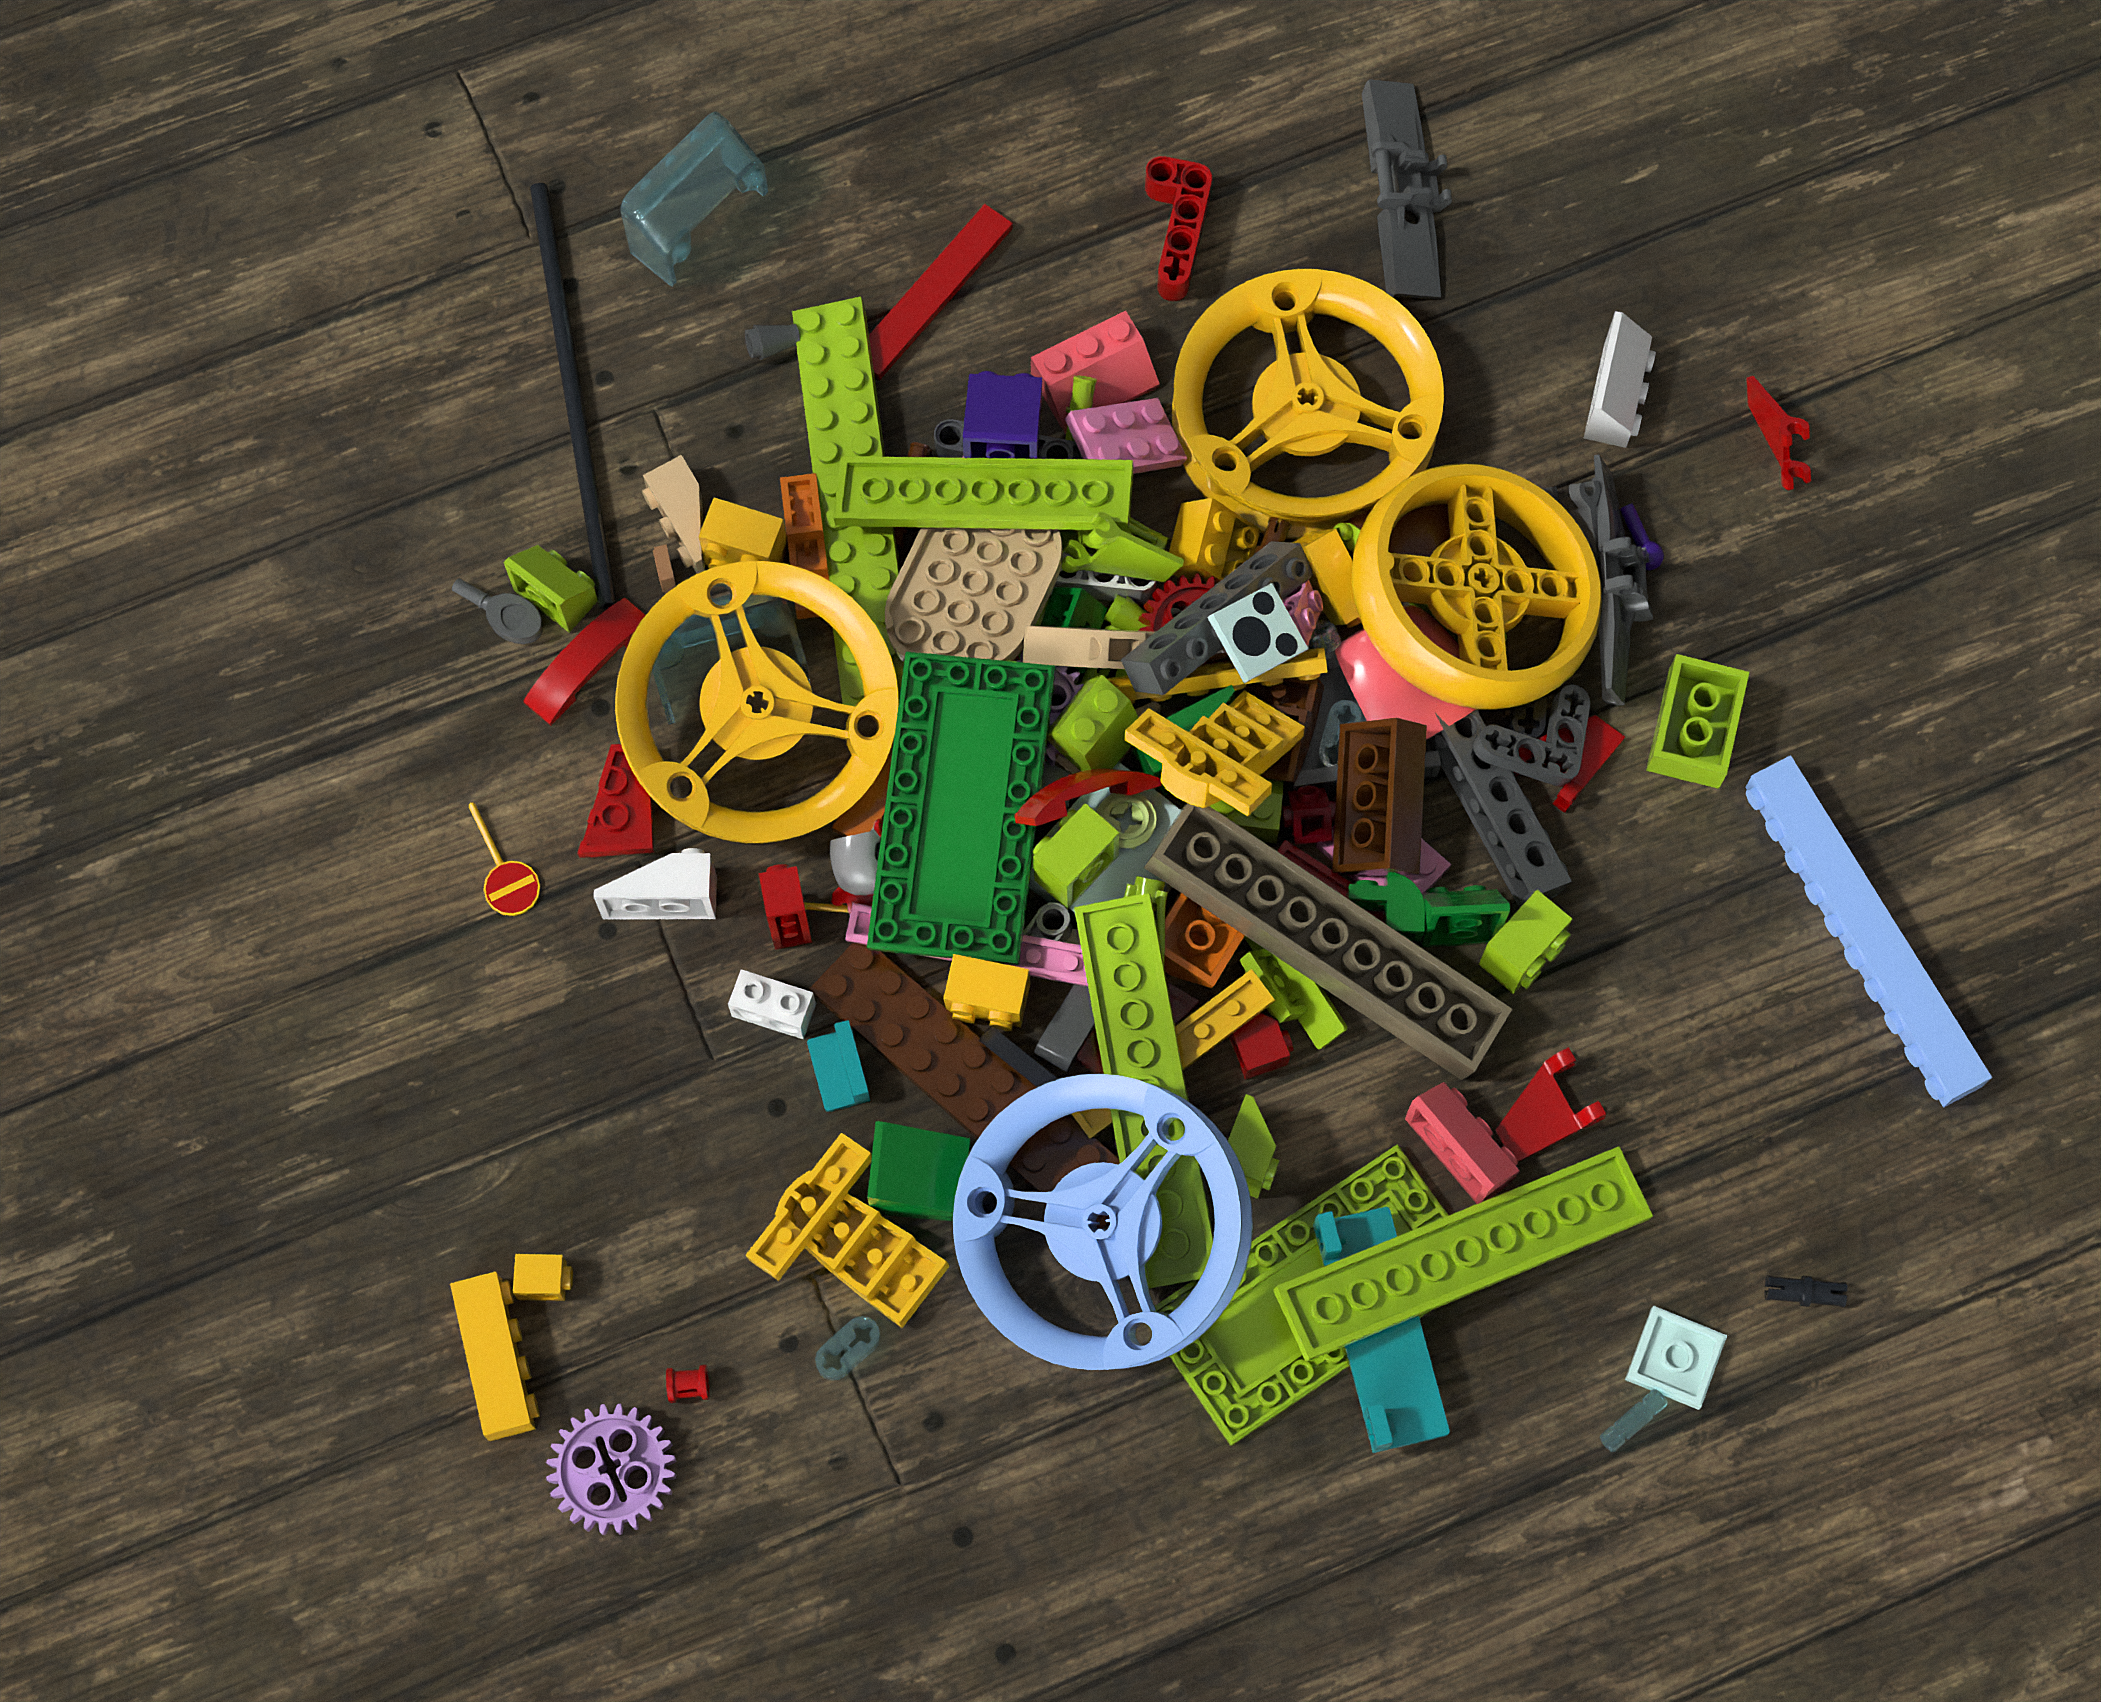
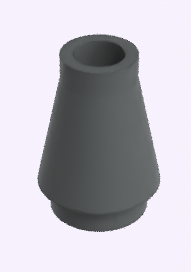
M796 324L753 325L752 329L745 330V342L749 356L751 358L759 357L760 360L796 346V342L800 341Z

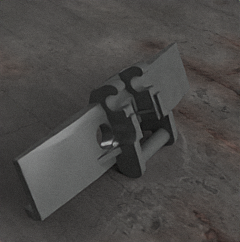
M1369 79L1363 89L1362 100L1371 173L1378 174L1380 195L1377 198L1378 207L1383 209L1377 216L1386 293L1393 298L1412 297L1439 300L1441 298L1433 213L1440 212L1452 202L1451 190L1445 189L1439 195L1437 175L1448 166L1447 157L1442 154L1436 160L1429 161L1428 153H1425L1414 84ZM1405 210L1414 213L1417 218V224H1411L1404 219Z
M1594 455L1595 477L1591 480H1598L1600 484V497L1596 504L1602 578V612L1599 622L1602 699L1605 703L1620 706L1625 705L1630 630L1633 621L1642 622L1653 619V610L1648 602L1646 563L1650 561L1646 547L1641 548V546L1631 545V538L1625 537L1613 474L1601 456ZM1626 567H1631L1632 575H1623Z

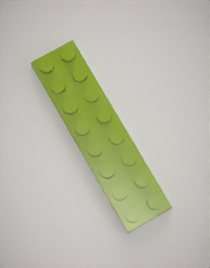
M841 456L833 519L835 526L1094 530L1095 528L1100 529V527L1091 524L1092 518L1098 512H1104L1113 518L1121 530H1129L1134 471L1133 460Z

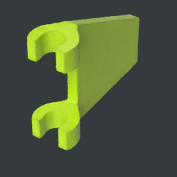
M1098 512L1092 518L1091 524L1100 527V529L1095 528L1089 534L1088 540L1093 544L1104 546L1093 556H1090L1081 543L1076 540H1069L1063 546V552L1070 554L1072 557L1067 555L1062 560L1061 569L1068 573L1086 570L1165 582L1183 566L1184 559L1122 531L1110 515Z

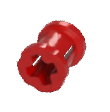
M700 1365L699 1369L675 1371L673 1368H667L666 1389L669 1403H676L679 1398L700 1396L702 1400H709L710 1384L707 1365Z

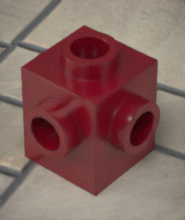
M1303 786L1297 790L1287 791L1288 805L1282 806V821L1284 828L1290 827L1294 843L1306 844L1332 841V823H1335L1336 804L1335 801L1328 800L1325 787Z

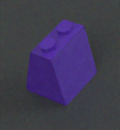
M991 371L969 374L963 428L964 458L1038 459L1042 377H1034L1027 373L1004 376Z

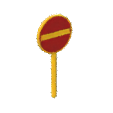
M470 803L469 809L497 865L489 872L485 879L484 894L486 901L493 910L502 915L516 916L523 914L531 909L539 898L540 883L538 876L530 866L522 862H503L476 804Z

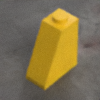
M1337 529L1311 531L1291 542L1300 543L1313 572V576L1309 578L1313 590H1317L1320 593L1323 602V612L1332 625H1347L1350 628L1361 623L1353 596V561Z

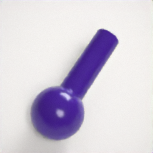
M1633 503L1622 507L1619 510L1636 546L1646 547L1650 562L1646 563V570L1658 568L1664 559L1662 547L1656 542L1650 541Z

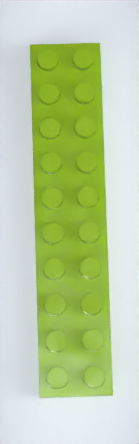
M1145 893L1074 907L1104 1074L1137 1079L1169 1090L1189 1102L1151 894ZM1110 1109L1119 1161L1122 1163L1138 1148L1149 1134V1131L1146 1127L1144 1116L1125 1110ZM1176 1119L1169 1125L1168 1133L1172 1140H1179L1185 1133V1125L1181 1119ZM1157 1143L1135 1172L1146 1180L1168 1150ZM1181 1155L1168 1171L1156 1193L1162 1214V1231L1156 1250L1144 1265L1148 1288L1199 1280L1205 1270L1212 1249L1214 1237L1201 1166L1194 1156Z
M1616 1147L1277 1285L1273 1291L1305 1361L1308 1362L1648 1221L1653 1215L1620 1147Z

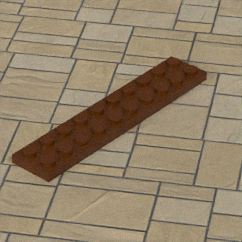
M852 943L809 988L810 992H813L814 996L842 1021L849 1020L851 1029L977 1140L1000 1112L1027 1092L1037 1088L1017 1070L1009 1066L1008 1063L979 1042L980 1038L960 1020L952 1019L953 1014L950 1011L946 1010L942 1004L881 951L868 950L867 945ZM1066 1115L1049 1123L1032 1135L1017 1151L1008 1167L1036 1192H1051L1062 1178L1081 1166L1102 1162L1119 1165L1120 1161L1094 1137L1090 1139L1081 1126L1069 1115ZM1109 1215L1097 1216L1096 1222H1100L1099 1225H1096L1097 1229H1105L1110 1224V1222H1106L1107 1219H1110Z

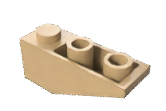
M682 455L643 475L646 489L642 490V494L651 510L658 508L663 518L659 519V522L669 539L675 537L681 546L677 548V552L685 567L693 566L698 574L705 571V562L698 537L703 526L702 496L699 483Z

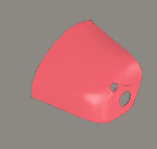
M1413 605L1403 606L1413 623L1425 636L1447 653L1460 659L1459 644L1438 621L1419 607ZM1364 628L1335 646V654L1366 721L1401 718L1427 725V740L1443 730L1436 714L1450 726L1476 710L1444 702L1410 684L1382 658Z

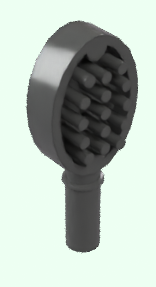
M460 578L454 582L452 591L476 604L480 609L483 608L486 611V617L491 628L503 639L516 644H528L541 637L543 633L542 619L536 607L527 599L511 593H502L491 597L488 593L482 592Z

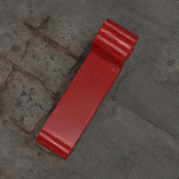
M1158 156L1151 159L1146 166L1145 191L1155 201L1173 204V209L1158 268L1157 290L1163 299L1179 301L1189 291L1211 196L1212 174L1210 169L1203 164ZM1158 176H1163V177L1167 178L1168 180H1166V181H1158V180H1155L1154 178H1156V177H1158ZM1192 183H1198L1202 185V187L1192 188L1189 185ZM1191 214L1195 216V218L1185 219L1182 217V215ZM1184 245L1188 249L1181 251L1175 249L1174 246ZM1173 269L1179 270L1176 280H1171Z

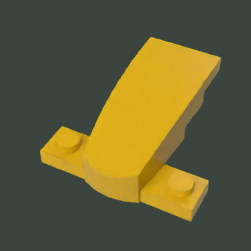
M1244 690L1230 705L1223 702L1209 718L1202 716L1189 732L1148 708L1125 730V741L1162 763L1161 783L1176 798L1201 808H1206L1222 800L1246 816H1249L1272 791V783L1259 775L1276 763L1304 737L1305 726Z
M841 1133L812 1171H808L797 1178L786 1189L777 1206L776 1217L745 1256L749 1261L779 1281L805 1248L850 1289L903 1328L950 1266L946 1260L917 1242L913 1235L882 1217L876 1209L848 1194V1191L870 1165L872 1154Z

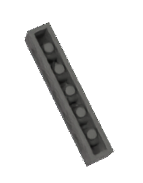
M1269 542L1123 657L1121 662L1134 691L1164 695L1224 646L1208 619L1213 613L1271 583L1281 600H1283L1312 577L1313 572L1301 544Z
M1476 709L1450 726L1436 714L1443 730L1427 739L1433 751L1439 752L1441 766L1518 907L1521 908L1537 889L1548 899L1556 897L1572 882L1568 875L1567 867L1556 854L1550 843L1547 831L1542 828L1532 810L1530 800L1524 796L1515 780L1514 772L1486 763L1475 754L1473 741L1486 727L1479 715V710ZM1489 738L1487 741L1491 743V748L1496 750L1497 747L1493 745V740Z

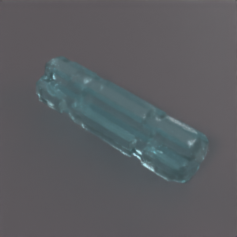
M1657 1389L1650 1391L1642 1399V1403L1638 1402L1614 1423L1615 1427L1610 1426L1600 1435L1599 1439L1609 1451L1615 1452L1626 1442L1625 1438L1630 1439L1652 1420L1653 1414L1657 1415L1668 1405L1662 1393Z

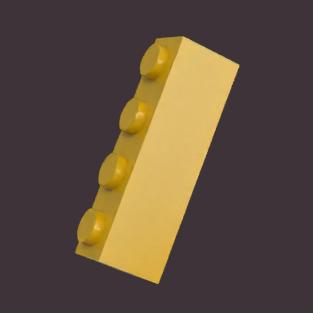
M495 1271L450 1283L484 1437L488 1441H493L536 1429L533 1418L539 1417V1409L534 1393L530 1395L527 1393L525 1380L531 1379V1374L526 1356L519 1357L516 1342L522 1341V1334L518 1319H511L508 1305L514 1303L509 1281L502 1282V1278Z

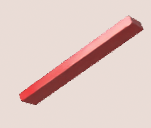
M984 204L869 334L874 377L879 381L1011 232L1013 229L1012 222Z

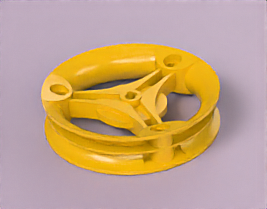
M1319 269L1284 270L1248 280L1231 289L1206 309L1190 330L1181 348L1174 377L1172 428L1187 457L1183 463L1184 469L1193 484L1206 499H1216L1259 528L1260 533L1265 534L1270 517L1278 518L1277 523H1279V526L1282 519L1292 525L1286 539L1296 540L1311 531L1333 529L1336 524L1373 509L1375 504L1400 482L1427 469L1434 450L1443 412L1444 384L1441 367L1429 337L1413 315L1392 296L1366 281L1350 275ZM1279 308H1288V309H1291V310L1283 311V310H1280ZM1314 315H1327L1352 323L1365 330L1385 346L1404 374L1409 388L1411 403L1405 406L1401 412H1397L1363 398L1351 373L1339 362L1317 352L1307 329V324ZM1253 326L1258 330L1273 334L1276 347V361L1264 370L1255 385L1252 399L1254 419L1241 433L1228 441L1222 437L1209 435L1203 416L1204 384L1212 362L1222 348L1237 334ZM1296 331L1301 353L1289 355L1284 333ZM1361 419L1392 429V433L1358 423V421ZM1409 434L1417 439H1406L1402 435ZM1260 435H1263L1267 442L1246 458L1242 450ZM1345 442L1373 446L1389 452L1390 464L1380 474L1355 489L1332 496L1317 498L1287 496L1262 488L1250 481L1251 473L1256 468L1284 452L1298 456H1317L1331 452ZM1227 465L1230 466L1233 470L1224 471L1219 469L1218 467Z
M744 561L713 567L690 577L666 593L649 610L631 637L618 674L615 694L617 730L622 749L630 768L648 795L663 810L688 827L711 837L739 843H769L798 837L825 826L849 810L866 793L884 766L893 743L898 713V687L892 658L883 637L865 610L841 588L822 576L803 568L771 561ZM716 586L726 587L731 593L730 602L722 606L715 604L710 598L712 588ZM766 595L786 599L808 608L828 622L839 633L854 656L863 683L864 698L855 706H849L819 697L812 693L808 678L794 660L775 649L760 647L743 610V605L749 596ZM735 612L746 647L731 652L719 617ZM696 614L710 618L716 634L720 660L707 674L700 692L699 707L705 727L704 734L692 752L679 764L677 762L664 761L657 749L649 725L647 694L653 666L664 644L685 620ZM753 693L760 694L761 701L766 703V709L760 708L759 713H753L752 706L746 704L747 697L750 699L754 697ZM813 707L848 714L846 729L840 730L810 723ZM861 717H870L875 721L877 730L872 737H865L859 733L857 723ZM807 734L831 736L845 739L851 757L845 767L829 785L803 802L779 810L748 812L723 807L709 801L705 787L706 783L734 757L749 760L773 758L788 751L803 735ZM712 739L719 747L725 750V753L700 778L687 766ZM684 777L690 782L692 788L689 796L677 798L671 793L670 783L673 779Z

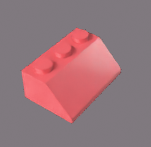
M1126 311L1031 357V375L1042 377V396L1064 433L1067 432L1065 418L1069 413L1066 412V407H1070L1074 375L1097 379L1092 408L1127 403L1160 386L1144 340Z
M1443 1082L1412 1100L1405 1120L1476 1204L1491 1199L1516 1178L1520 1171L1516 1167L1518 1161L1505 1146L1500 1148L1491 1138L1493 1132L1488 1124L1481 1117L1475 1119L1466 1108L1468 1103L1464 1096L1456 1088L1450 1089Z

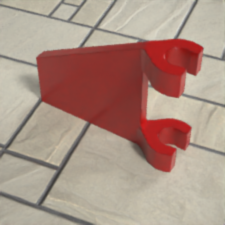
M1753 375L1747 377L1748 407L1782 468L1781 484L1783 488L1788 491L1794 489V477L1803 479L1805 483L1811 482L1810 467L1806 463L1790 459L1792 434H1799L1804 440L1809 439L1808 422L1804 419L1787 415Z
M1596 715L1588 718L1579 773L1569 783L1565 784L1558 793L1557 799L1553 802V805L1564 813L1625 739L1624 735ZM1562 728L1558 730V734L1563 741L1567 743L1574 742L1573 734L1568 729ZM1544 735V736L1539 737V738H1537V739L1546 742V736H1547V735ZM1519 748L1520 758L1524 762L1529 763L1532 757H1534L1533 753L1526 748ZM1557 761L1555 764L1560 766V772L1565 773L1566 771L1561 766L1562 763ZM1514 772L1515 777H1518L1520 775L1519 773Z
M1569 1047L1556 1053L1542 1064L1495 1130L1503 1146L1512 1152L1518 1162L1605 1119L1606 1112L1599 1101L1585 1107L1576 1114L1573 1113L1554 1079V1075L1567 1071L1576 1065V1059Z

